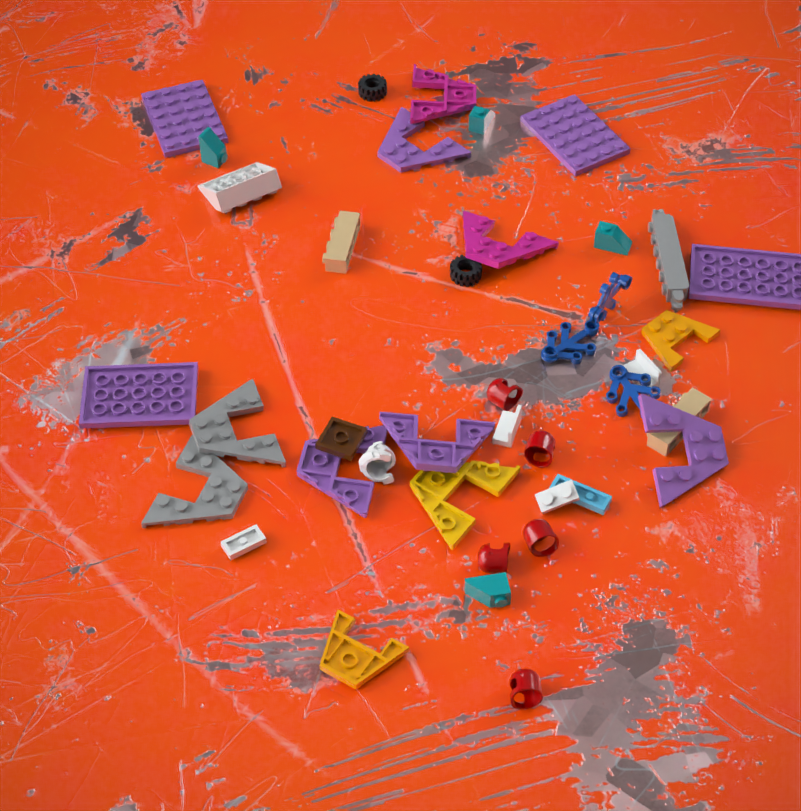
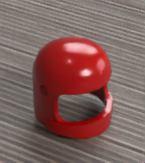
M504 378L493 380L487 389L488 400L505 411L513 408L523 395L521 387L518 385L509 387L508 381ZM517 389V394L514 398L508 396L513 390Z
M543 430L535 431L530 435L524 450V456L530 464L539 468H546L551 464L553 451L556 446L553 435ZM535 452L549 453L550 459L538 462L534 460L533 456Z
M534 519L525 525L523 537L534 556L544 557L555 553L559 547V539L546 520ZM547 536L555 538L551 547L543 551H537L533 545L535 542L542 541Z
M503 542L501 549L490 548V543L482 545L478 552V565L480 569L485 573L506 572L507 574L511 543Z
M524 668L514 672L509 681L510 688L512 689L510 693L511 706L515 709H529L540 704L543 700L541 679L536 671ZM517 693L524 695L523 703H518L514 700Z

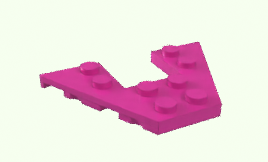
M414 64L412 87L444 89V101L411 100L410 124L472 110L476 106L477 85L460 79L455 81L449 79V75L434 72L431 69L423 70L417 68V65Z
M463 211L465 258L499 269L505 265L516 263L517 259H528L536 254H543L546 249L558 248V241L539 236L534 232H526L513 247L504 242L491 240L485 236L492 230L495 221L486 216Z

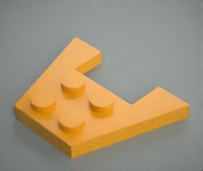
M665 310L642 328L641 334L668 370L672 372L684 360L673 349L693 334L709 343L720 335V329Z
M337 609L319 665L321 671L354 689H358L409 652L408 646L393 638L389 640L380 653L350 638L347 634L356 623L355 619Z

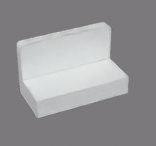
M641 349L636 350L635 360L623 366L631 373L649 374L651 384L647 387H660L661 370ZM632 380L635 385H641L640 381Z
M518 404L515 413L502 411L492 438L493 444L511 448L521 421L522 405Z

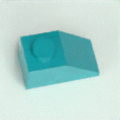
M474 106L469 114L468 131L484 135L495 117V112L483 107Z
M207 127L198 136L201 160L203 163L219 168L228 159L226 145L211 128Z
M600 221L595 231L594 248L628 256L632 246L631 239L618 225Z
M506 572L465 578L464 591L466 595L489 608L511 605V590Z

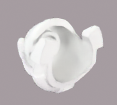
M383 441L375 442L361 456L359 460L360 471L373 482H383V485L394 482L392 473L386 472L395 465V454L388 446L383 445Z

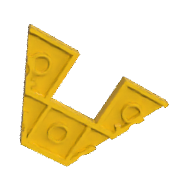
M471 460L470 463L465 462L456 473L420 470L410 481V488L450 549L454 550L476 524V518L445 501L465 479L499 497L520 472V466L517 465L516 468L499 466V463L488 464Z

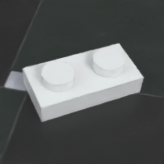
M572 479L535 494L542 514L580 500Z
M255 524L220 543L231 561L267 543L260 528Z

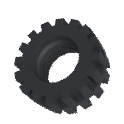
M379 74L362 76L358 81L360 97L363 100L367 99L369 102L370 100L375 102V100L383 99L387 94L386 79L383 76L380 77Z
M463 255L457 256L455 260L451 261L450 278L452 281H455L456 285L460 284L462 287L463 285L469 287L470 284L473 286L481 280L482 263L465 258ZM467 269V270H471V271H469V272H464V271H461V270Z

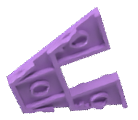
M403 107L400 108L377 152L378 158L400 173L411 169H420L422 165L431 164V166L444 162H453L455 158L464 156L471 158V151L449 137H446L425 152L407 141L406 138L425 127V121L410 124L411 112Z
M640 394L638 396L645 433L682 431L689 466L655 467L652 470L659 507L662 508L729 464L722 428L647 395Z
M382 411L379 413L380 421L414 468L423 471L456 473L495 427V422L456 419V442L417 439L418 415Z
M381 425L372 428L366 426L368 433L356 453H366L368 448L375 442L383 441V445H385L388 434L385 426ZM318 439L305 441L296 471L297 476L357 514L367 518L374 491V482L337 477L342 458L317 450L315 443Z

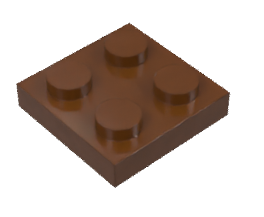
M332 416L315 443V448L352 461L368 430L366 427Z

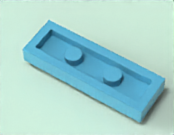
M557 474L549 488L571 479ZM573 480L580 500L573 503L604 515L612 502V496Z

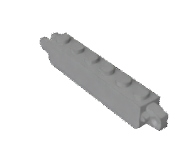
M654 209L651 222H648V232L651 233V245H654L653 255L657 257L656 269L660 270L659 282H662V295H665L666 302H671L672 309L680 311L683 308V301L688 298L689 281L674 217L670 214H665L663 209Z

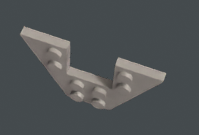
M253 379L189 419V426L197 449L202 454H214L220 457L229 455L237 457L238 460L257 461L261 464L271 462L282 464V467H286V461L275 433L242 440L236 439L229 417L260 412L264 409Z
M191 435L176 461V468L206 476L209 479L195 503L158 493L141 522L142 528H146L147 525L164 524V526H169L173 523L178 525L193 523V520L206 519V521L232 519L248 490V484L216 455L199 453L194 437Z

